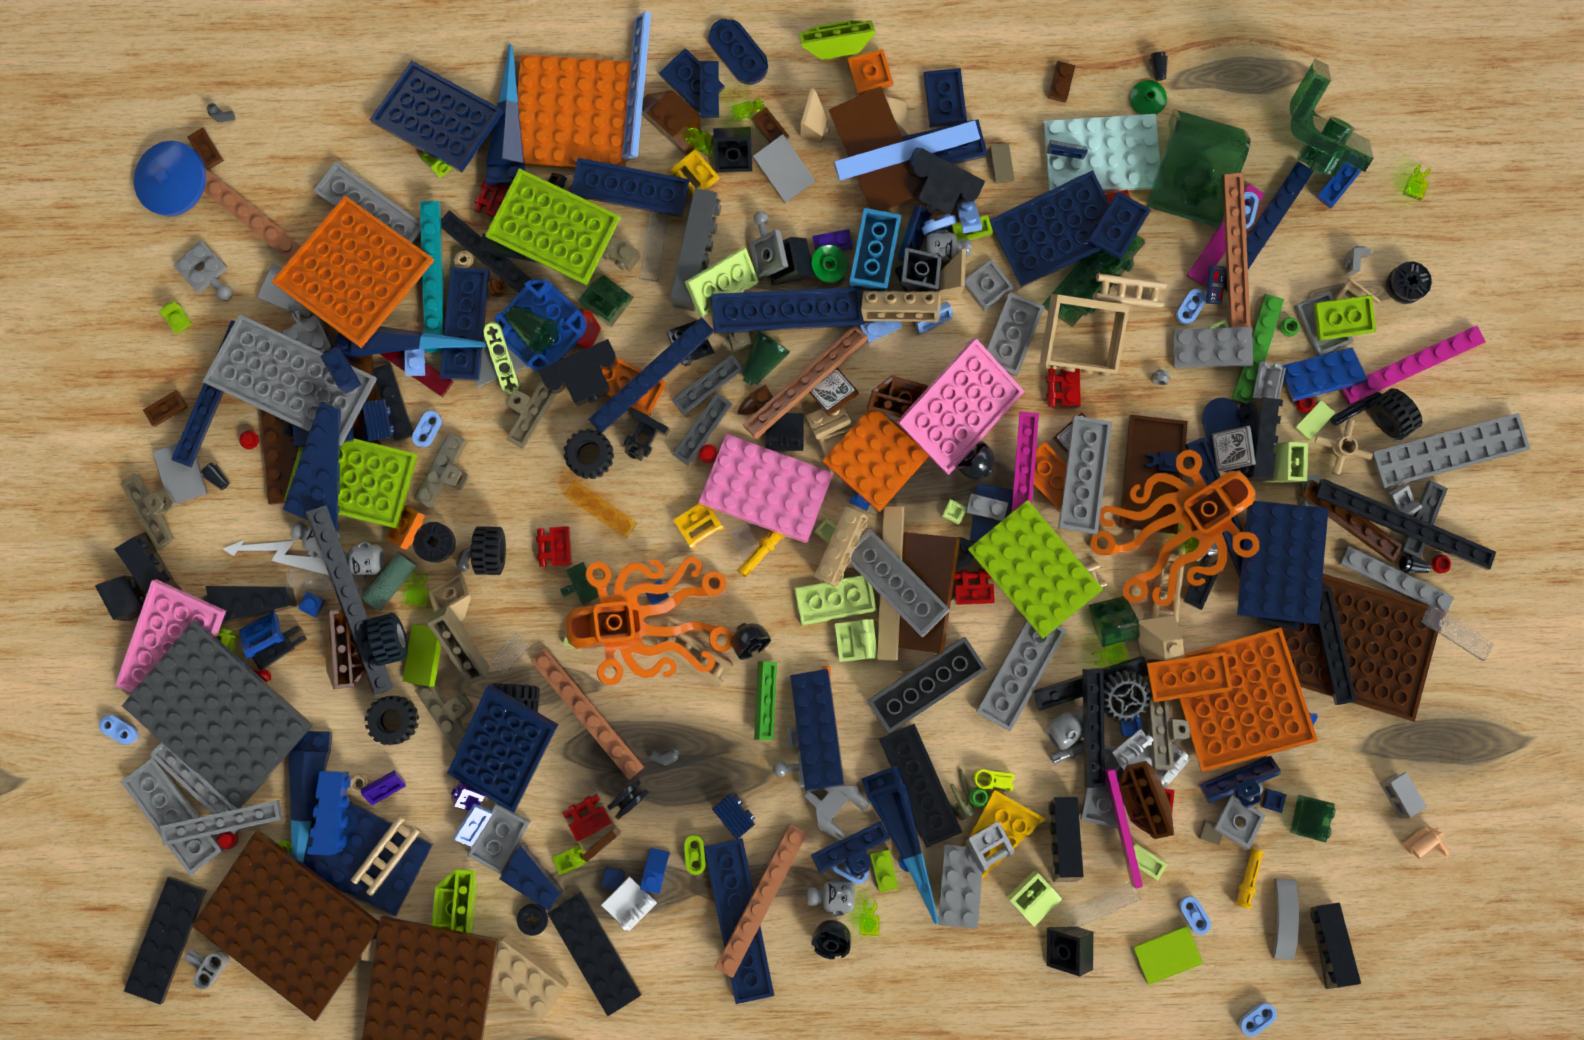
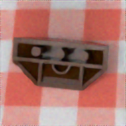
M674 91L647 94L643 98L642 116L687 156L701 145L700 115Z
M891 375L871 391L867 409L901 418L928 388V385Z
M342 610L328 611L324 628L326 671L333 689L353 688L365 671Z
M1147 761L1127 765L1118 784L1130 821L1144 832L1150 834L1154 839L1173 836L1172 809L1158 772Z

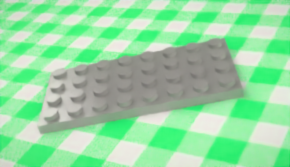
M239 314L202 382L310 432L320 402L340 408L341 433H339V445L341 447L377 378L351 366L362 385L346 394L337 387L336 382L333 381L334 379L320 358L324 354L323 352Z

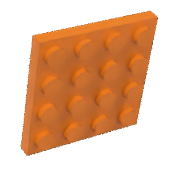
M868 409L823 459L822 463L876 511L880 512L929 456L884 414Z

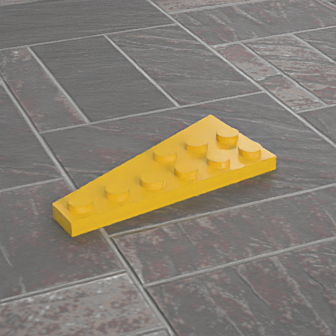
M993 790L968 838L999 821L1013 849H1015L1046 818ZM999 844L985 852V859L1001 850L1002 845ZM1004 858L990 865L989 869L982 872V878H984L988 874V872L992 868L997 866Z

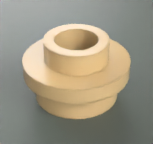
M461 251L455 256V265L458 268H471L474 258L471 253ZM466 257V262L462 263L461 259Z
M356 774L351 777L350 789L354 793L360 794V789L369 785V780L364 774ZM358 780H361L363 783L361 787L357 786Z

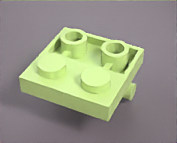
M873 619L835 624L839 662L877 658Z

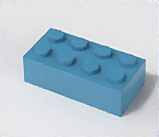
M864 208L849 287H860V289L869 291H887L901 215Z

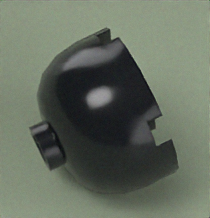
M984 441L978 442L976 444L977 448L973 451L971 450L958 464L960 467H956L964 476L971 479H979L989 476L993 471L994 454Z
M743 623L736 629L737 631L732 638V647L740 660L753 657L752 652L758 650V653L763 651L770 644L771 637L763 626L756 623Z
M836 920L821 922L815 928L811 945L815 947L814 951L816 954L830 960H835V956H841V958L847 956L852 943L851 934L847 926Z

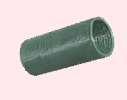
M397 551L391 561L378 574L377 579L362 594L361 598L374 609L382 611L386 603L399 590L417 565L407 556Z

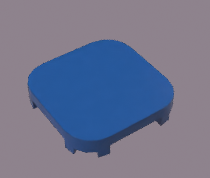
M545 279L529 280L526 282L523 290L501 313H497L494 318L495 322L502 328L507 347L528 367L535 371L563 359L580 341L587 327L586 318L582 312Z

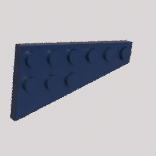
M320 402L283 510L309 520L306 514L307 511L327 505L337 532L339 531L338 514L340 506H338V494H340L339 433H341V409L328 403Z

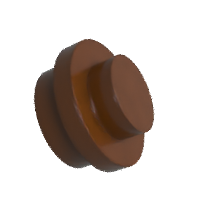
M491 278L487 282V289L493 296L498 297L504 293L506 286L502 279Z

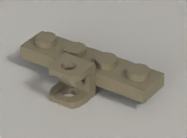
M542 380L531 398L520 391H513L507 401L509 408L514 413L520 415L506 439L523 450L557 395L549 392Z
M449 432L414 500L432 509L445 483L459 490L464 488L469 475L455 467L468 442L467 440ZM460 476H461V477H462V481H461L460 483H457V481L459 480V478H460Z
M139 473L132 474L121 483V486L155 547L162 549L175 538L161 514L171 510L175 505V501L169 491H162L159 494L158 492L149 493ZM165 497L168 500L167 504H165L164 502Z
M436 683L434 687L421 685L415 692L454 751L457 752L467 731L460 718L469 713L473 705L465 694L447 701Z
M1150 691L1148 694L1151 695V699L1147 700L1150 705L1147 706L1149 735L1153 738L1152 745L1150 746L1152 767L1155 770L1171 771L1174 769L1172 743H1178L1190 737L1189 723L1185 720H1170L1168 700L1153 702Z

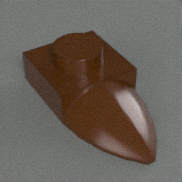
M766 384L749 394L741 403L738 410L739 414H754L773 398Z

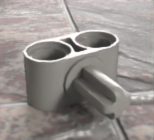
M194 950L188 951L184 958L185 961L198 968L193 978L194 985L198 989H205L215 984L228 965L229 955L223 950H218L205 958ZM214 957L219 958V965L215 964ZM204 974H206V975L208 976V978H209V981H208V982H205V981H204V979H203V975H204Z

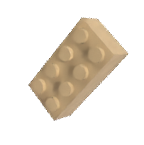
M506 936L497 946L492 984L542 1021L569 983Z

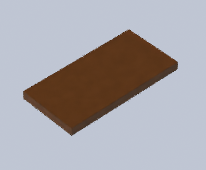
M881 86L829 109L848 157L903 142ZM909 161L856 176L870 209L885 211L913 198L920 179L909 172Z
M1140 415L1129 416L1121 500L1122 509L1141 512L1147 509L1158 497L1179 491L1178 488L1169 483L1157 482L1153 485L1150 498L1145 503H1136L1130 497L1131 489L1137 484L1140 485V489L1136 492V496L1143 497L1147 479L1156 473H1167L1183 481V474L1179 471L1177 473L1157 471L1156 465L1146 468L1144 464L1152 463L1150 457H1145V454L1149 452L1158 456L1160 451L1179 454L1185 451L1188 421ZM1166 504L1154 516L1145 520H1133L1120 516L1119 528L1142 531L1155 520L1174 513L1176 508L1173 504ZM1179 523L1169 525L1156 532L1176 535L1178 534Z
M905 532L902 561L950 609L960 538ZM949 612L924 637H921L900 615L898 648L943 654Z

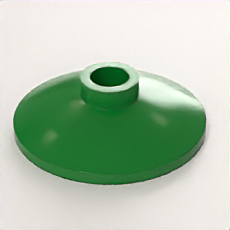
M1144 80L1137 83L1130 93V104L1134 111L1140 115H1157L1164 109L1167 103L1165 89L1158 82L1152 80ZM1147 94H1151L1153 98H1149Z
M824 245L814 252L811 259V267L817 278L824 282L833 283L844 277L847 272L848 261L840 248L833 245ZM825 262L830 264V268L825 267Z

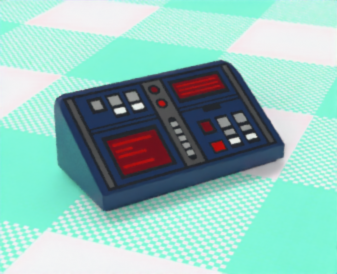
M1053 140L1048 142V154L1083 160L1088 152L1086 146Z
M1209 266L1206 304H1222L1226 267Z

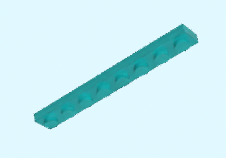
M420 201L421 250L434 259V262L422 275L424 333L444 335L441 202ZM443 348L425 349V353H442Z

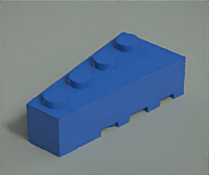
M319 771L316 799L319 800V804L315 805L313 811L316 824L310 830L313 844L312 847H308L307 854L333 855L343 851V848H345L346 836H344V828L348 824V817L345 814L346 808L349 806L347 788L351 784V777L348 776L349 771Z

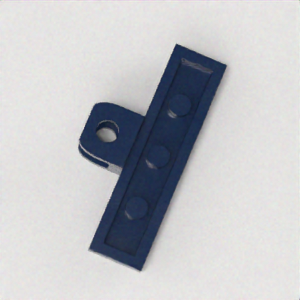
M1268 756L1199 784L1200 790L1208 803L1236 793L1240 803L1245 808H1250L1260 803V787L1258 783L1281 775V770L1272 756Z
M879 821L811 854V858L819 874L846 862L850 873L854 877H858L868 872L871 865L866 851L889 841L890 837L882 822Z

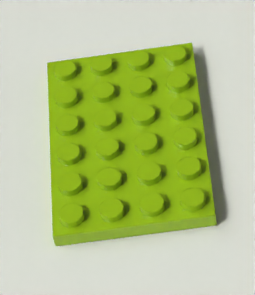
M519 168L485 237L587 286L621 217Z
M354 439L352 442H343L339 453V515L398 529L418 454ZM299 447L284 501H286L304 447Z
M1029 500L1019 506L968 549L1042 639L1104 590Z

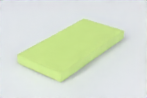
M746 248L735 251L685 281L699 317H703L712 311L711 294L741 293L759 283Z
M862 575L843 578L837 588L825 582L794 588L801 626L877 611L872 585Z

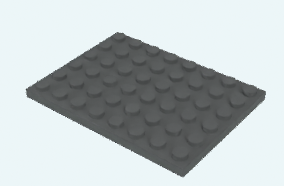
M197 620L190 623L122 705L125 710L194 772L199 773L237 809L244 806L313 726L310 721Z

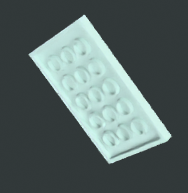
M1156 114L1044 121L1049 191L1092 170L1104 192L1161 189L1162 177ZM1053 140L1087 147L1088 152L1083 160L1047 153L1048 142Z

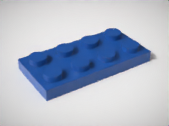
M1353 347L1282 366L1286 368L1283 381L1293 402L1363 384L1367 381V376Z

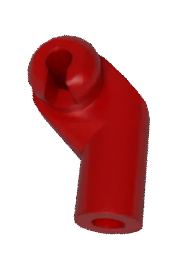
M266 669L261 671L253 670L266 683L271 680L272 675L270 671Z

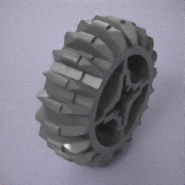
M1123 670L1122 674L1115 672V677L1109 675L1110 680L1108 682L1103 680L1105 684L1104 714L1106 713L1108 718H1113L1116 722L1122 718V722L1126 723L1127 718L1133 722L1134 716L1140 718L1139 713L1141 711L1146 713L1144 706H1150L1149 702L1146 701L1151 699V695L1148 694L1150 688L1139 674L1136 675L1133 671H1130L1128 674L1126 670ZM1134 685L1137 687V697L1133 695ZM1112 696L1116 699L1115 708H1113L1111 704Z

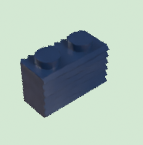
M335 347L321 355L320 358L334 379L333 381L336 382L335 384L342 392L347 394L362 385L344 353L339 348Z
M385 400L364 402L360 410L365 441L389 440L392 437L391 435L394 434L393 424L389 423L388 416H390L389 405H386Z
M730 793L716 804L712 810L737 840L755 825L753 821L755 816L749 809L746 811L741 806L743 802L737 794L733 796Z

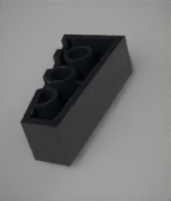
M1263 397L1240 405V427L1250 426L1256 462V465L1240 468L1241 473L1249 481L1263 482L1273 479L1276 453L1273 452L1276 443H1278V436L1275 434L1276 426L1281 421L1278 411L1279 406L1282 407L1283 405L1282 399Z
M146 532L134 536L114 548L146 596L152 580L155 579L182 591L175 583Z
M206 586L209 603L226 610L221 624L297 607L294 589L289 587Z
M1054 797L1051 803L1048 804L1049 815L1052 818L1050 834L1052 835L1053 882H1077L1084 877L1078 797Z
M1340 902L1312 907L1310 917L1315 927V936L1326 989L1361 984Z

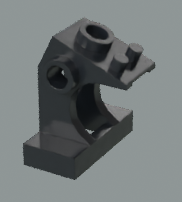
M634 410L631 416L639 424L633 436L628 435L623 445L626 446L625 453L630 458L642 461L644 456L648 457L652 451L650 446L656 435L660 433L667 437L670 429L649 416ZM641 432L649 436L644 446L636 442Z

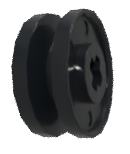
M1415 261L1399 265L1390 272L1386 280L1388 294L1396 302L1402 304H1412L1423 298L1430 291L1432 285V278L1428 269Z
M428 522L417 530L412 545L415 553L421 559L430 563H440L452 556L456 548V538L449 527L438 522ZM433 538L438 540V544H435L436 547L431 545Z
M638 779L624 789L607 806L609 810L617 806L620 808L615 815L617 820L631 811L650 793L647 789L639 793L636 791L641 784Z

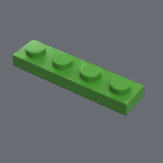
M758 661L755 740H774L777 662Z

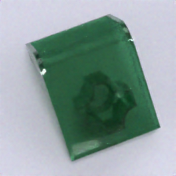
M1314 59L1290 101L1291 130L1296 139L1304 143L1297 155V159L1322 175L1328 174L1336 177L1344 163L1366 172L1374 159L1369 139L1354 133L1355 128L1349 123L1333 116L1327 120L1314 111L1331 82L1329 66Z
M1173 109L1168 123L1170 127L1168 143L1148 195L1146 207L1219 228L1224 217L1222 175L1241 173L1249 152L1251 139L1245 129Z

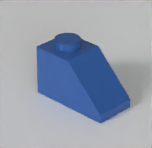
M655 848L650 849L640 890L660 894L670 852Z

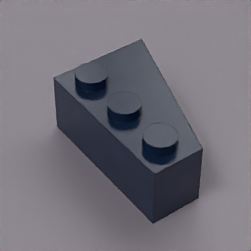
M525 842L519 846L499 878L548 911L554 906L563 891L551 874L541 865L538 858L529 850Z

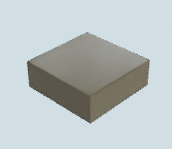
M1204 820L1199 839L1219 845L1222 835L1213 830L1215 823Z

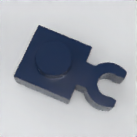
M1160 451L1158 456L1151 452L1146 453L1145 457H1150L1152 463H1145L1144 467L1151 468L1156 465L1157 471L1177 473L1176 458L1179 453Z

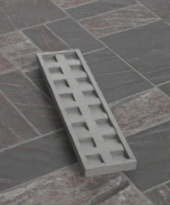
M1516 413L1372 452V459L1381 488L1385 489L1530 450V446L1520 414Z

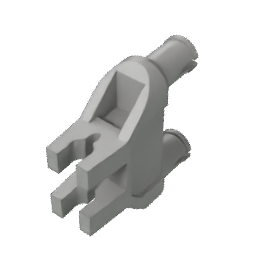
M857 786L826 788L825 790L828 794L823 800H820L814 793L808 791L804 797L816 807L819 830L826 831L836 842L840 841V836L843 837L846 833L832 822V818L847 801H851L864 812L867 808L861 802L867 807L871 804L858 792Z

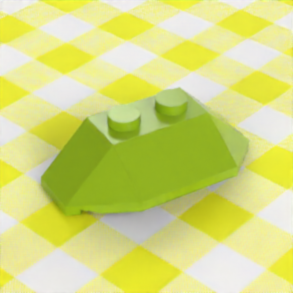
M847 20L814 26L798 34L801 47L823 60L858 54L875 35V28L872 20Z
M455 869L435 887L432 926L473 934L478 891L476 870Z

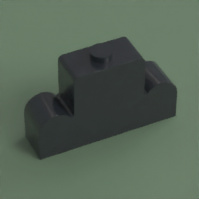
M916 147L908 163L909 172L914 176L921 177L913 198L926 204L924 208L932 212L938 210L942 213L950 214L958 198L965 201L976 200L985 183L983 179L923 148Z
M606 339L541 368L538 372L549 392L558 394L566 386L575 405L580 406L587 402L594 403L600 399V396L610 392V387L602 369H614L618 360L609 339Z

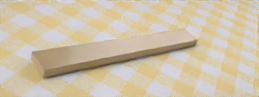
M884 507L883 542L902 560L904 507ZM881 595L877 660L898 661L900 614Z

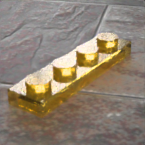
M576 480L572 482L564 493L566 498L626 539L638 524Z

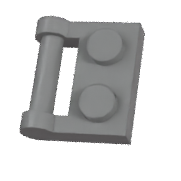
M999 821L965 840L981 872L986 871L990 865L1005 856L1009 857L1014 854V849ZM999 844L1002 845L1001 850L985 859L983 856L985 852Z

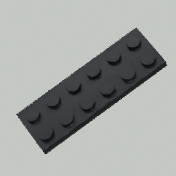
M915 723L879 738L890 766L898 767L903 785H906L913 818L926 848L961 834L962 829Z
M171 876L167 877L124 992L159 1005L164 1003L207 889Z
M583 892L578 893L547 913L607 1017L642 995Z

